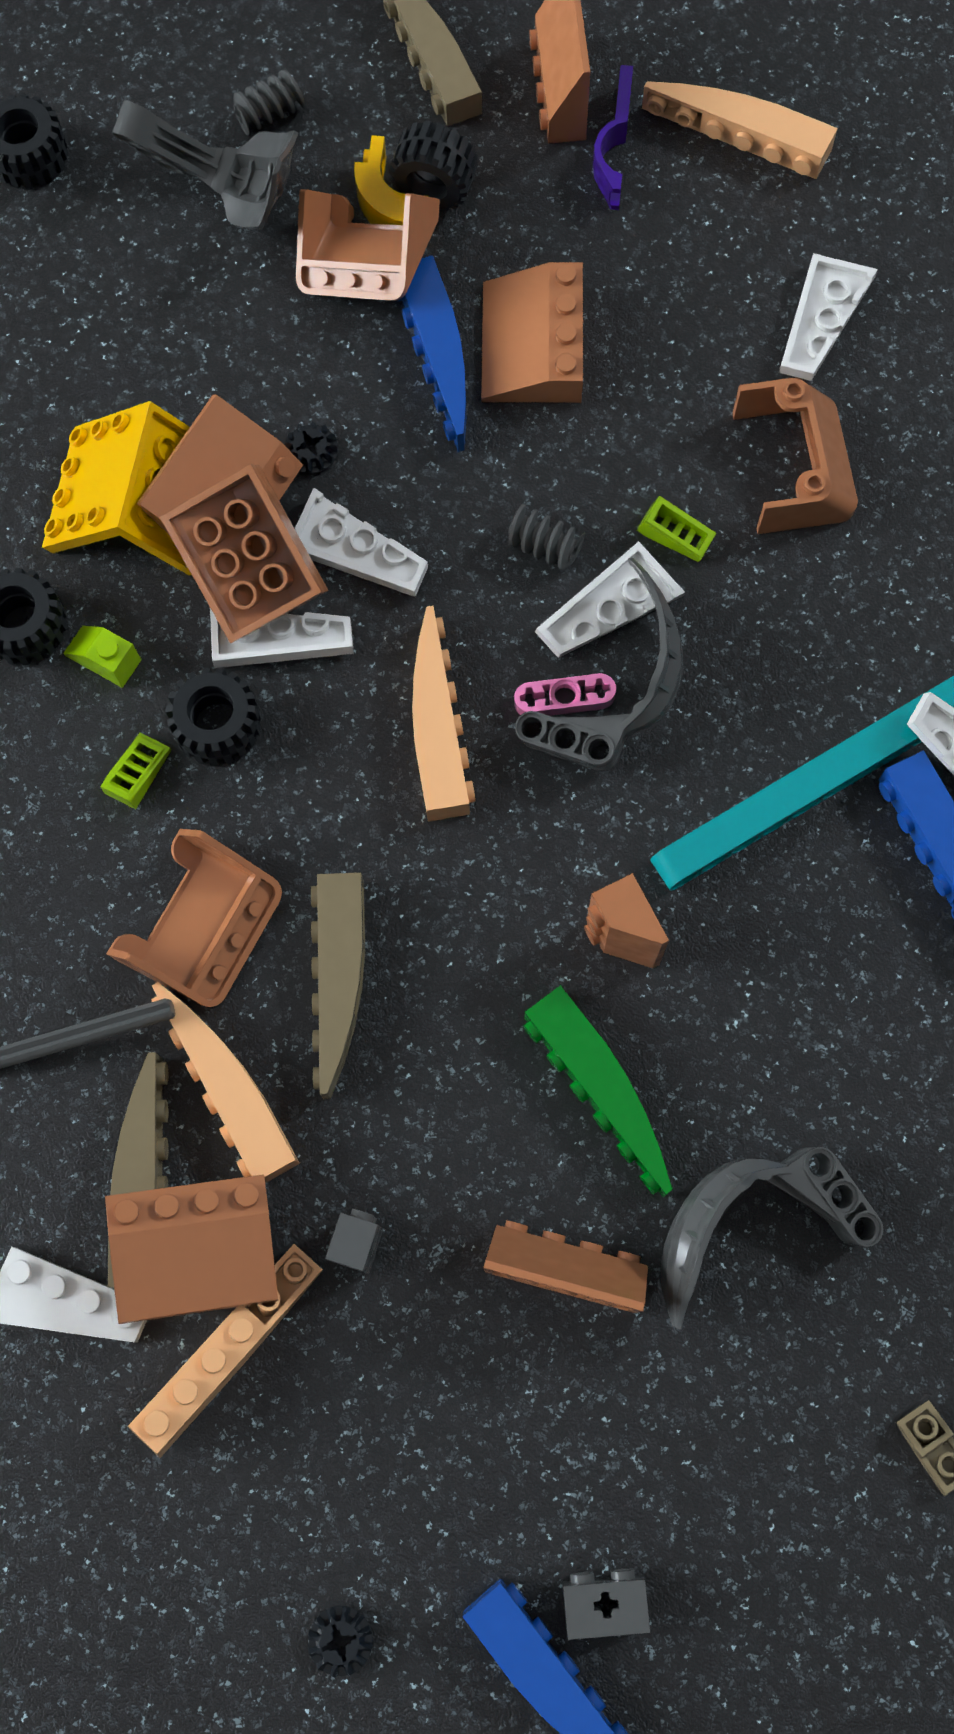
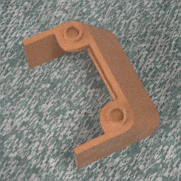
M798 378L739 385L732 413L733 420L800 411L812 470L802 473L797 479L795 485L797 498L764 502L756 527L757 534L845 522L853 516L858 504L836 404L831 398Z

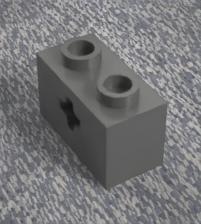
M353 1208L350 1215L340 1212L325 1259L369 1274L384 1230L376 1224L377 1218L372 1214Z
M633 1568L611 1570V1577L595 1578L594 1572L570 1574V1581H562L568 1640L650 1633L646 1584L643 1575H635V1569ZM608 1592L610 1598L616 1600V1603L609 1605L608 1612H602L600 1605L594 1604V1602L601 1600V1593Z

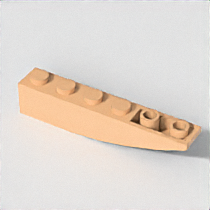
M647 81L644 86L642 109L649 111L651 114L664 117L683 127L706 134L712 139H718L742 151L750 152L765 158L771 163H777L814 179H817L832 150L838 129L779 104L746 94L682 83Z
M434 606L426 607L418 640L413 677L412 704L414 743L428 822L470 815L469 803L476 802L472 780L465 782L463 769L469 768L466 747L459 748L457 736L463 735V727L460 714L453 715L451 703L457 702L454 681L447 682L445 671L452 670L448 649L441 650L440 639L446 638L443 618L435 617Z
M159 982L151 985L157 995L151 999L152 1002L166 998L174 1004L175 1017L170 1019L173 1028L168 1033L178 1050L184 1048L190 1060L185 1063L186 1068L195 1083L200 1080L202 1081L207 1093L202 1095V1098L212 1115L218 1113L224 1126L219 1128L226 1144L229 1148L236 1146L242 1159L236 1161L242 1175L248 1177L264 1174L265 1183L300 1164L268 1102L235 1055L186 1004Z
M295 1244L274 1265L278 1301L236 1307L128 1425L130 1430L159 1458L163 1456L243 1366L322 1272L323 1269Z

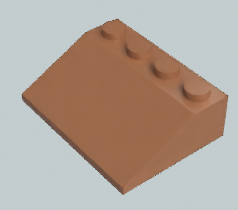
M544 0L535 14V29L529 30L530 49L537 52V56H533L534 77L540 76V82L536 83L537 103H543L544 108L539 110L540 129L547 131L548 144L586 140L590 65L581 0Z
M549 262L483 282L481 402L581 403L583 387V262Z
M212 395L136 505L167 532L160 516L250 464L260 465L278 500H280L303 464L281 441L221 397Z
M250 464L160 516L162 523L230 643L329 591L260 465Z
M264 1174L105 1196L118 1324L278 1301Z
M506 1220L505 1227L496 1225L484 1264L485 1273L632 1313L644 1310L648 1266L640 1264L641 1256L623 1251H618L617 1257L602 1253L603 1246L586 1241H581L579 1247L564 1243L566 1236L549 1231H543L542 1237L527 1233L528 1226Z

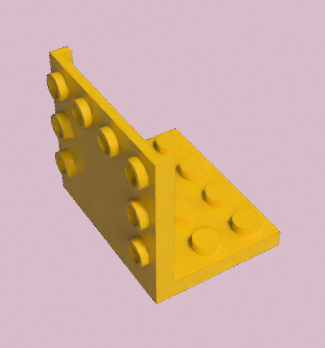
M151 401L76 426L69 436L70 446L67 457L61 466L62 475L58 489L53 495V508L50 519L44 528L45 537L42 548L51 553H56L121 536L185 574L192 575L170 535L136 505L190 427Z

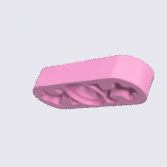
M602 673L527 682L516 689L514 706L520 715L528 711H535L548 716L605 709L615 699L616 684L610 676ZM596 685H601L603 690H609L605 692L604 698H598L597 693H594ZM580 686H584V693H586L585 701H580ZM561 688H568L574 692L575 699L571 703L562 704L556 700L555 693ZM545 691H549L550 705L545 706L546 698L542 699L545 697ZM526 694H532L534 699H538L535 700V706L528 707L527 702L524 701Z

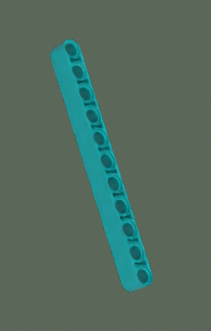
M954 676L925 693L931 692L954 707ZM922 695L656 853L650 861L669 890L673 891L920 744L922 741L909 728L907 723Z

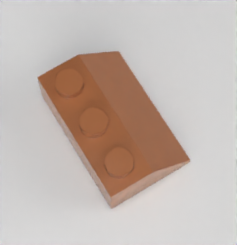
M633 873L592 893L590 905L587 908V925L584 926L593 945L599 944L603 953L650 968L659 966L669 939Z

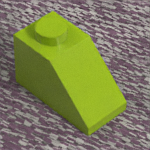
M82 625L63 653L69 659L121 688L124 687L141 662V658L132 643L103 627Z

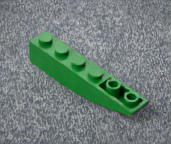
M560 985L525 1011L524 1019L527 1023L523 1027L536 1044L540 1041L544 1043L550 1051L546 1057L557 1072L561 1073L565 1070L573 1082L569 1086L576 1097L582 1103L588 1100L596 1110V1113L592 1116L605 1133L611 1130L620 1141L616 1147L629 1164L635 1161L644 1173L640 1175V1178L653 1195L659 1192L662 1197H665L672 1191V1186L647 1114L629 1078L606 1042Z

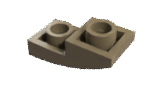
M928 1400L900 1419L896 1424L927 1473L945 1497L954 1491V1433Z

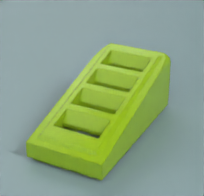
M661 496L650 506L636 530L647 538L697 562L702 559L716 535V532ZM657 516L664 518L661 524L655 522ZM670 522L676 524L672 532L667 529ZM684 528L688 530V533L684 539H681L678 536ZM696 534L701 538L696 547H693L690 543Z
M139 733L106 776L100 786L106 795L136 809L171 752V748ZM143 745L158 752L154 758L140 751ZM137 757L149 763V765L144 768L134 763V760ZM131 769L141 775L136 779L128 775L127 772ZM122 780L133 785L130 790L120 786Z

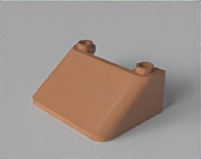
M301 189L299 193L296 283L298 288L303 293L309 295L389 301L400 300L407 293L438 223L440 199L406 193L403 225L352 223L354 208L346 197Z
M180 829L172 842L171 853L174 860L188 871L147 941L137 935L123 934L114 940L106 954L202 1006L214 1007L219 1005L228 994L278 906L282 890L275 878L201 830Z

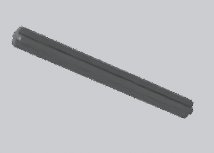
M164 998L0 1046V1069L173 1019L175 1017L174 1004L171 1000Z

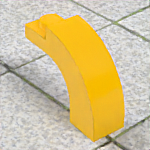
M372 135L370 149H364L363 162H355L354 164L356 190L360 208L370 224L403 225L405 194L393 190L384 181L387 159L385 137Z

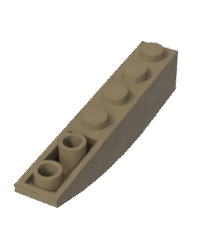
M383 0L388 18H394L396 22L395 28L400 42H406L408 46L407 53L413 67L417 66L419 69V78L425 91L429 90L432 95L431 102L436 115H442L448 127L482 114V91L456 40L426 0Z
M361 872L317 874V886H311L312 908H317L318 921L311 922L312 943H318V957H312L311 964L312 978L318 979V993L312 994L313 1016L319 1015V1030H313L312 1032L313 1052H319V1067H313L314 1090L320 1089V1095L323 1099L332 1098L345 1064L361 999L365 963L364 880Z
M156 1052L147 1054L132 1091L120 1131L112 1172L110 1195L168 1188L167 1176H162V1161L168 1159L169 1153L168 1140L166 1137L163 1138V1123L168 1122L169 1116L168 1102L163 1100V1085L168 1084L169 1071L167 1062H163V1058ZM108 1237V1287L114 1288Z

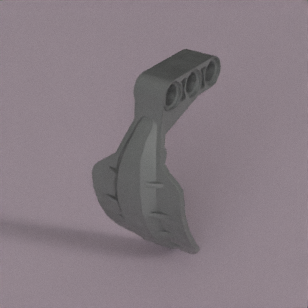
M127 100L122 102L112 131L115 137L161 166L182 175L188 174L201 179L222 196L228 221L238 228L247 230L263 229L272 207L281 198L291 171L290 164L293 147L298 136V132L295 130L287 133L266 131L257 133L239 148L208 147L179 131L144 107Z
M628 558V562L637 572L656 607L660 631V652L646 696L634 705L633 712L630 714L598 717H551L535 711L525 712L518 717L515 730L517 736L527 747L597 771H607L616 765L629 735L644 730L656 723L671 708L679 691L683 674L682 643L675 618L663 593L648 572L634 558ZM531 724H542V730L538 736L534 738L526 737V730ZM566 734L575 735V742L570 748H559L561 737ZM607 745L609 746V753L604 759L595 760L592 758V752L595 747Z
M824 1147L801 1148L781 1163L765 1159H737L723 1164L706 1175L691 1191L672 1222L664 1243L661 1259V1289L672 1327L682 1330L687 1306L693 1295L703 1256L714 1228L725 1209L741 1192L748 1189L755 1180H766L808 1206L829 1223L836 1235L844 1243L869 1247L880 1241L883 1235L881 1219L837 1157L829 1149ZM813 1155L819 1161V1168L815 1174L809 1169V1160ZM835 1187H838L841 1192V1201L837 1206L832 1201V1192ZM861 1219L864 1224V1231L858 1238L854 1227L857 1220Z

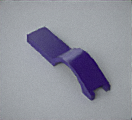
M628 65L620 66L615 120L604 126L598 133L594 144V180L611 210H619L622 174L612 170L603 157L614 146L626 143L633 66Z

